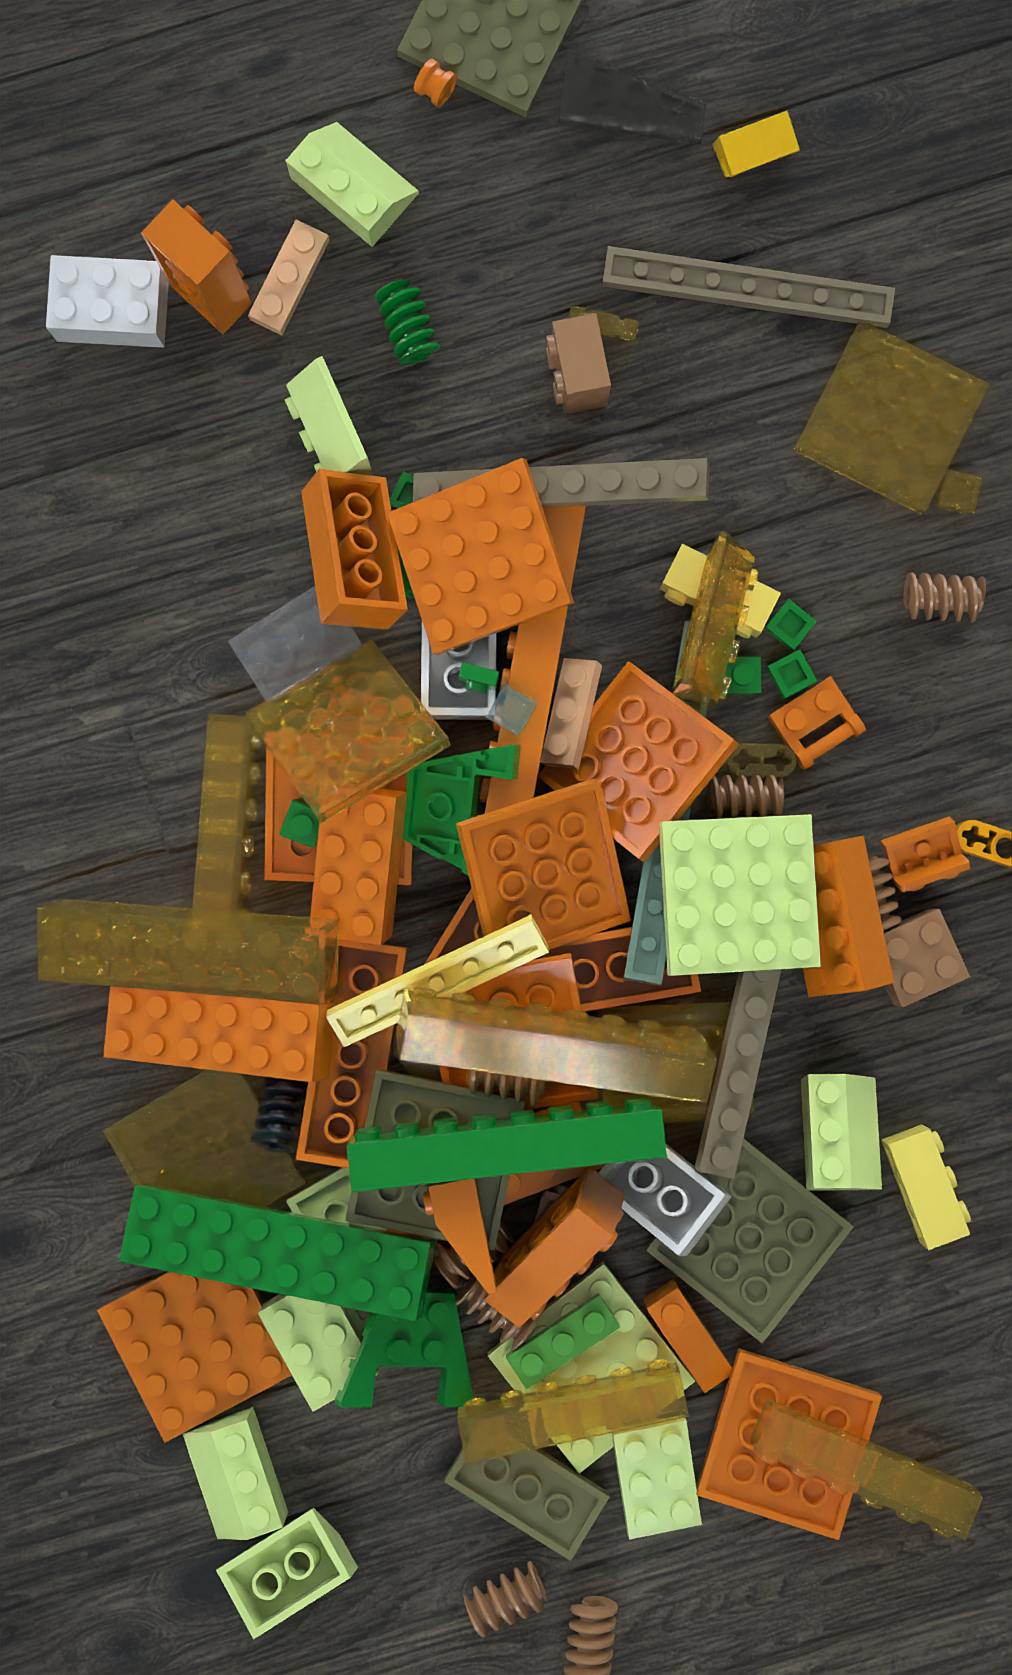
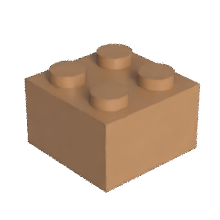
M597 314L553 321L552 334L546 336L547 347H545L549 369H556L553 372L554 382L552 383L556 405L563 404L565 415L607 407L611 383Z
M927 909L901 921L891 929L884 930L894 983L884 986L893 1005L905 1007L970 978L940 909Z

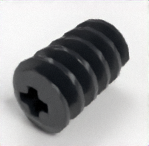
M264 1077V1085L266 1087L263 1088L260 1094L263 1102H260L257 1108L260 1116H257L254 1124L258 1130L252 1133V1142L265 1150L275 1153H294L297 1151L294 1147L288 1145V1141L299 1140L300 1135L291 1131V1127H300L302 1125V1120L295 1117L294 1113L304 1112L305 1105L297 1102V1099H306L307 1091L299 1087L300 1085H308L309 1082Z

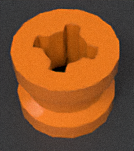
M431 58L420 70L413 89L414 92L421 96L427 95L430 97L431 103L440 108L451 96L458 78L452 71L445 72L442 70L440 63Z

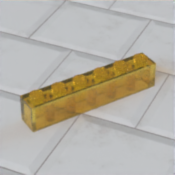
M208 714L190 935L238 938L241 936V930L246 931L248 909H243L244 894H249L251 873L246 872L247 857L252 858L254 849V837L249 835V822L255 821L257 812L256 799H251L252 784L258 785L260 765L259 763H254L255 748H261L263 736L262 726H257V720L253 717Z
M665 1359L656 1360L648 1363V1368L633 1371L631 1367H623L611 1371V1376L596 1379L595 1375H585L574 1379V1383L559 1386V1383L553 1382L543 1384L537 1388V1391L523 1394L521 1390H514L503 1393L500 1396L501 1399L486 1402L485 1398L468 1400L464 1403V1407L458 1408L457 1415L466 1464L689 1417L678 1365L676 1362L669 1363V1360Z
M766 1398L750 1437L751 1444L757 1452L756 1455L761 1460L772 1465H777L779 1461L792 1466L791 1470L795 1474L808 1480H812L813 1476L827 1481L826 1485L838 1493L847 1495L849 1490L860 1495V1499L864 1503L876 1509H882L883 1505L896 1510L895 1514L901 1519L912 1524H917L918 1520L931 1525L930 1529L948 1539H952L953 1535L965 1540L967 1539L983 1499L974 1485L768 1398Z

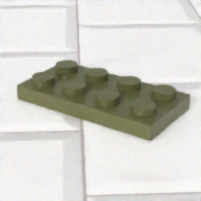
M485 1414L480 1418L444 1478V1482L569 1561L574 1557L610 1497L609 1492Z

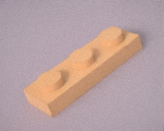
M295 220L248 314L251 321L283 335L330 241L327 234Z
M564 658L540 760L545 766L579 770L602 665L598 661Z

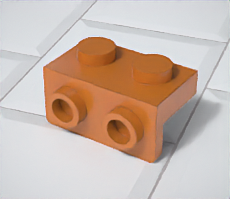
M950 816L880 840L884 857L889 859V864L887 865L888 873L892 874L891 880L901 892L920 890L926 884L940 879L954 878L960 872L971 868L969 860L962 854L956 824Z

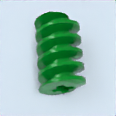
M409 280L391 282L380 288L375 294L376 301L381 304L379 308L381 316L386 318L384 324L386 329L390 331L389 339L395 345L393 350L395 356L400 359L398 362L400 365L422 361L440 349L438 342L428 343L427 341L435 335V330L432 328L423 329V326L427 325L431 318L430 315H418L419 312L426 308V303L424 301L414 302V299L419 297L422 291L418 287L409 288L411 284Z

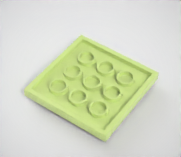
M811 814L659 822L667 974L669 976L821 967Z
M603 1261L545 1307L525 1341L598 1293L618 1321L619 1329L527 1390L506 1359V1354L511 1351L515 1340L513 1337L504 1343L500 1342L488 1352L490 1360L579 1474L613 1447L611 1428L645 1422L695 1382V1379Z

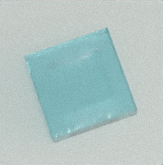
M504 684L486 719L520 737L538 702Z

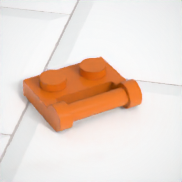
M831 676L768 716L796 762L803 770L814 765L813 761L849 737L853 735L858 737L866 732L862 720L855 714ZM838 714L844 721L843 725L807 748L802 746L799 739Z

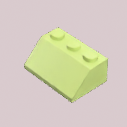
M338 122L309 133L285 160L291 179L371 247L375 245L419 194V191Z
M323 356L310 363L286 385L291 397L284 400L293 420L300 417L305 430L299 433L308 453L315 450L320 463L314 465L316 472L318 469L373 476L368 457Z
M808 1074L801 1079L806 1191L882 1190L875 1078L850 1074Z
M253 1407L196 1426L182 1433L217 1539L249 1540L283 1528L288 1515V1509Z
M313 1508L227 1562L216 1571L251 1636L255 1639L351 1578L358 1566L340 1534Z

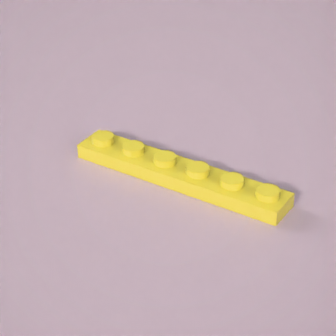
M529 915L328 1009L326 1018L343 1047H346L549 953V947L532 915Z

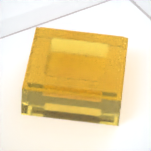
M947 469L943 475L936 507L972 515L975 512L983 477Z

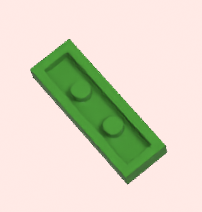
M598 1293L522 1343L516 1349L508 1352L506 1359L527 1390L619 1329L620 1325Z

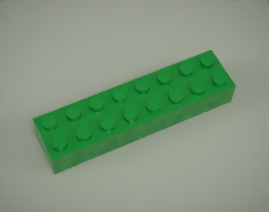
M647 1097L624 1099L625 1106L617 1107L609 1105V1101L587 1103V1110L573 1111L570 1105L550 1107L548 1108L549 1114L535 1115L533 1110H518L510 1112L511 1118L496 1120L495 1114H482L472 1116V1123L457 1124V1118L435 1120L433 1127L419 1128L418 1122L397 1124L394 1131L382 1133L379 1126L357 1129L358 1133H355V1136H351L347 1143L351 1192L667 1157L662 1109L654 1102L651 1103L650 1100H647Z
M135 1185L119 1262L417 1321L422 1318L436 1241L153 1185Z

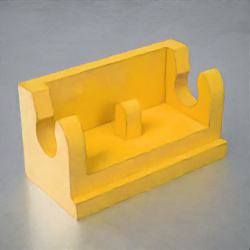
M788 111L723 134L712 144L724 176H730V178L800 151Z

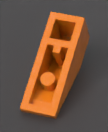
M476 1179L429 1184V1191L423 1192L427 1216L434 1214L435 1224L487 1293H496V1280Z
M674 1278L643 1298L646 1309L704 1393L730 1376L732 1371L731 1365Z

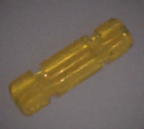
M572 306L568 318L596 313L601 335L615 338V334L621 335L620 339L631 342L636 338L639 322L635 319L625 317L623 321L619 320L620 316L592 309L591 313H588L586 308Z

